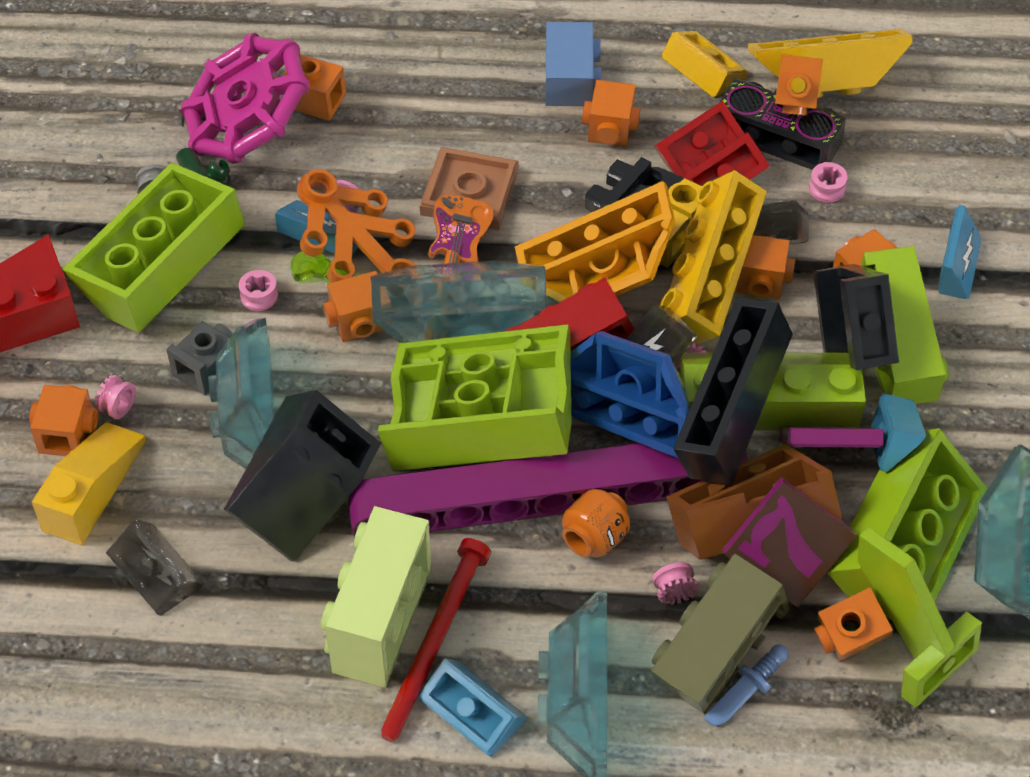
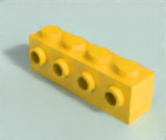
M734 170L713 181H708L700 189L697 195L698 206L694 218L685 230V238H687L681 255L673 265L672 272L674 277L670 289L664 295L660 304L662 312L657 328L662 330L670 324L665 332L684 344L686 342H689V345H693V342L700 344L720 336L767 193L766 190Z

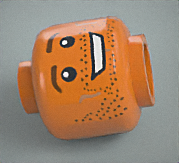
M599 489L585 492L565 511L562 517V535L568 547L582 557L600 558L609 554L626 537L630 530V517L627 513L628 508L625 501L613 492L608 493Z

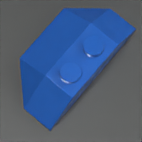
M603 331L595 333L571 352V416L678 458L673 447L690 410L686 388L670 355Z

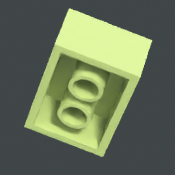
M374 506L368 522H361L358 526L354 539V549L356 552L351 562L345 561L342 565L337 584L340 591L335 602L329 601L326 604L321 619V629L326 630L327 638L324 651L329 654L333 674L387 688L432 570L429 520Z

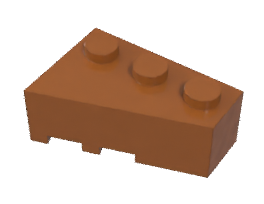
M783 444L741 463L732 486L700 481L666 496L679 545L699 560L723 554V547L781 477L842 521L843 518L832 472L789 445Z

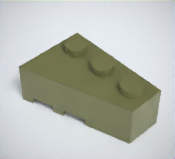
M735 553L727 564L721 562L714 569L707 582V586L710 587L700 602L695 600L686 608L679 622L682 626L672 642L668 639L665 640L652 658V664L655 666L651 672L656 681L703 714L706 713L738 674L740 669L738 665L750 647L757 650L765 641L766 636L761 634L772 616L776 615L783 619L790 610L783 584Z

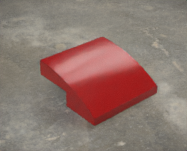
M723 100L654 146L672 173L700 186L734 170L750 180L770 167L750 134L743 132Z

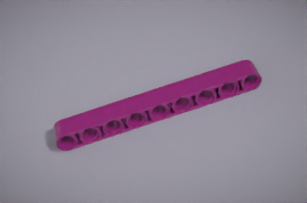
M639 443L570 452L562 455L532 457L364 479L347 499L351 529L354 536L361 522H368L374 506L429 520V532L562 515L585 492L592 489L604 490L608 493L613 492L619 495L627 506L667 501L666 496L702 480L691 479L679 458ZM747 451L745 452L741 463L749 460Z

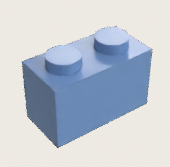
M546 22L545 106H584L585 101H592L596 80H601V66H593V62H600L601 39L593 38V22Z

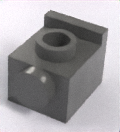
M202 321L177 346L171 344L166 349L172 375L204 396L239 363L236 338L230 329L220 323L211 327Z

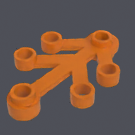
M314 169L303 175L297 186V194L300 200L308 206L307 228L300 240L301 250L308 256L315 257L321 255L328 241L327 235L323 231L325 212L336 222L334 260L331 262L327 272L329 281L332 283L345 277L354 276L355 266L352 262L354 242L384 274V285L389 293L398 297L411 294L420 279L419 268L415 263L405 258L394 260L371 234L388 236L390 242L395 246L406 247L411 243L415 235L416 229L414 224L404 218L396 220L379 218L383 215L388 205V197L381 190L370 189L365 191L338 186L335 177L323 169ZM369 201H376L380 206H374ZM343 204L361 206L363 213L366 215L349 212ZM396 230H403L407 236L400 235ZM308 239L317 240L319 245L311 244ZM335 269H343L347 275H341ZM396 279H400V280H402L404 283H400V282H398Z

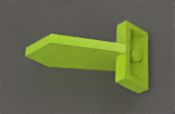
M868 527L859 535L858 563L914 658L903 670L901 697L917 708L978 650L982 622L966 611L947 629L915 559Z

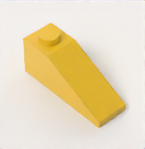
M105 422L53 467L32 500L42 532L83 546L147 441L146 436Z

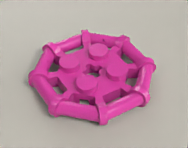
M251 33L244 37L243 42L211 61L208 58L204 63L206 67L190 97L181 104L180 112L186 119L190 137L188 148H192L197 156L211 155L227 159L230 163L235 164L242 162L246 154L276 136L282 138L286 133L284 129L301 96L309 91L310 82L304 76L299 58L300 46L292 39L280 41L263 38L257 33ZM263 54H267V56H266L264 59H263V58H259V59H260V62L257 61V59H258L259 56H262ZM285 65L287 75L278 77L277 71ZM214 84H216L217 86L215 87L213 93L211 94L210 92H211V90H212ZM204 114H206L207 120L202 122V118L204 117ZM260 123H264L263 126L259 127L258 129L243 137L244 133L251 130ZM219 132L226 133L224 142L214 140Z

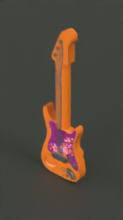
M447 194L439 197L435 203L433 220L437 236L429 249L428 256L432 259L435 255L442 254L445 255L432 317L431 320L427 321L422 341L447 338L450 334L451 326L448 325V319L460 265L467 268L470 279L473 280L477 274L479 265L477 245L487 233L494 215L492 207L482 201Z

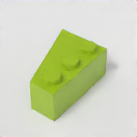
M907 246L865 252L861 266L889 274L899 363L874 367L881 390L884 394L913 400L915 404L939 401L943 384L949 378V370L946 359L941 356L915 247Z

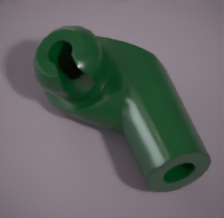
M184 148L177 153L176 160L179 166L219 183H227L230 168L225 161L220 160L217 162L214 159L206 166L202 165L192 148Z

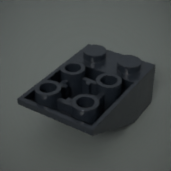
M318 390L286 396L224 510L287 559L295 561L363 480L381 442Z

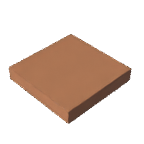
M441 147L420 203V215L433 217L434 206L439 197L447 194L458 195L482 201L491 206L494 215L489 228L499 230L519 171V161Z

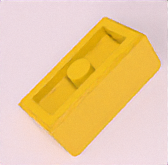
M697 31L672 32L662 53V58L712 97L720 96L726 92L734 78L744 80L749 74L747 69Z

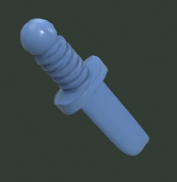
M781 644L774 645L770 652L766 653L752 669L743 665L738 670L742 677L706 714L704 719L713 726L721 725L727 722L757 690L766 694L771 689V686L766 681L781 666L780 663H783L788 658L789 653L786 647Z

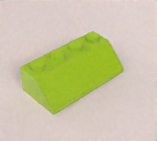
M171 162L62 268L63 273L107 319L140 333L245 225L235 189Z
M679 352V375L686 388L690 407L713 353ZM785 353L754 430L779 431L780 426L859 427L866 403L863 371L854 370L850 367L849 353Z
M940 428L925 430V439L888 472L879 469L850 525V528L855 531L857 537L827 571L828 575L848 597L871 587L885 616L889 619L891 618L858 563L859 535L870 527L914 558L935 602L989 490Z

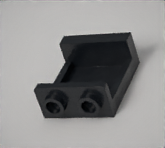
M856 264L816 270L813 276L823 352L849 353L850 367L854 370L899 363L889 274Z

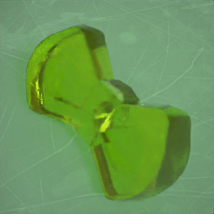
M301 251L293 256L290 271L296 282L315 277L323 279L329 284L331 282L327 277V272L332 261L325 258L324 254L314 257L308 256ZM335 269L337 273L347 275L343 269Z

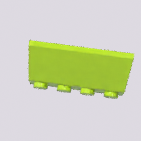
M568 324L398 344L390 377L394 402L393 415L390 424L379 425L378 434L392 471L506 461L568 453L572 424L571 350Z

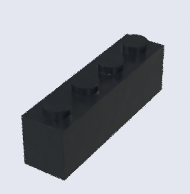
M737 298L673 447L691 479L731 486L733 484L793 336L778 302Z

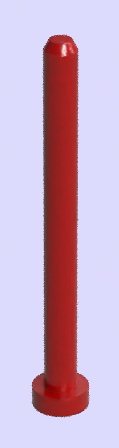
M464 538L457 550L461 560L381 728V737L388 742H393L399 738L477 567L485 566L492 554L491 549L477 539Z

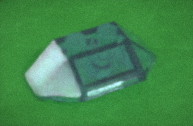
M501 261L418 265L370 276L372 320L399 343L504 332L512 326H518L531 319L546 308L545 267L541 265Z
M258 318L238 327L215 357L216 375L208 376L211 402H218V411L210 412L212 437L221 438L224 455L245 470L275 417L271 347L266 318Z
M1020 444L1014 447L979 502L974 581L1005 606L1030 619V449Z
M598 591L549 632V650L539 651L538 680H548V694H538L537 724H547V743L583 777L607 776V592Z

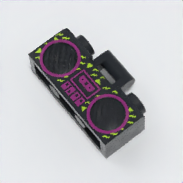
M733 79L721 101H724L743 132L750 134L760 151L811 170L818 164L833 160L843 140L847 117L839 115L830 108L816 107V109L807 108L806 115L782 113L783 105L775 104L776 90L773 93L757 82Z

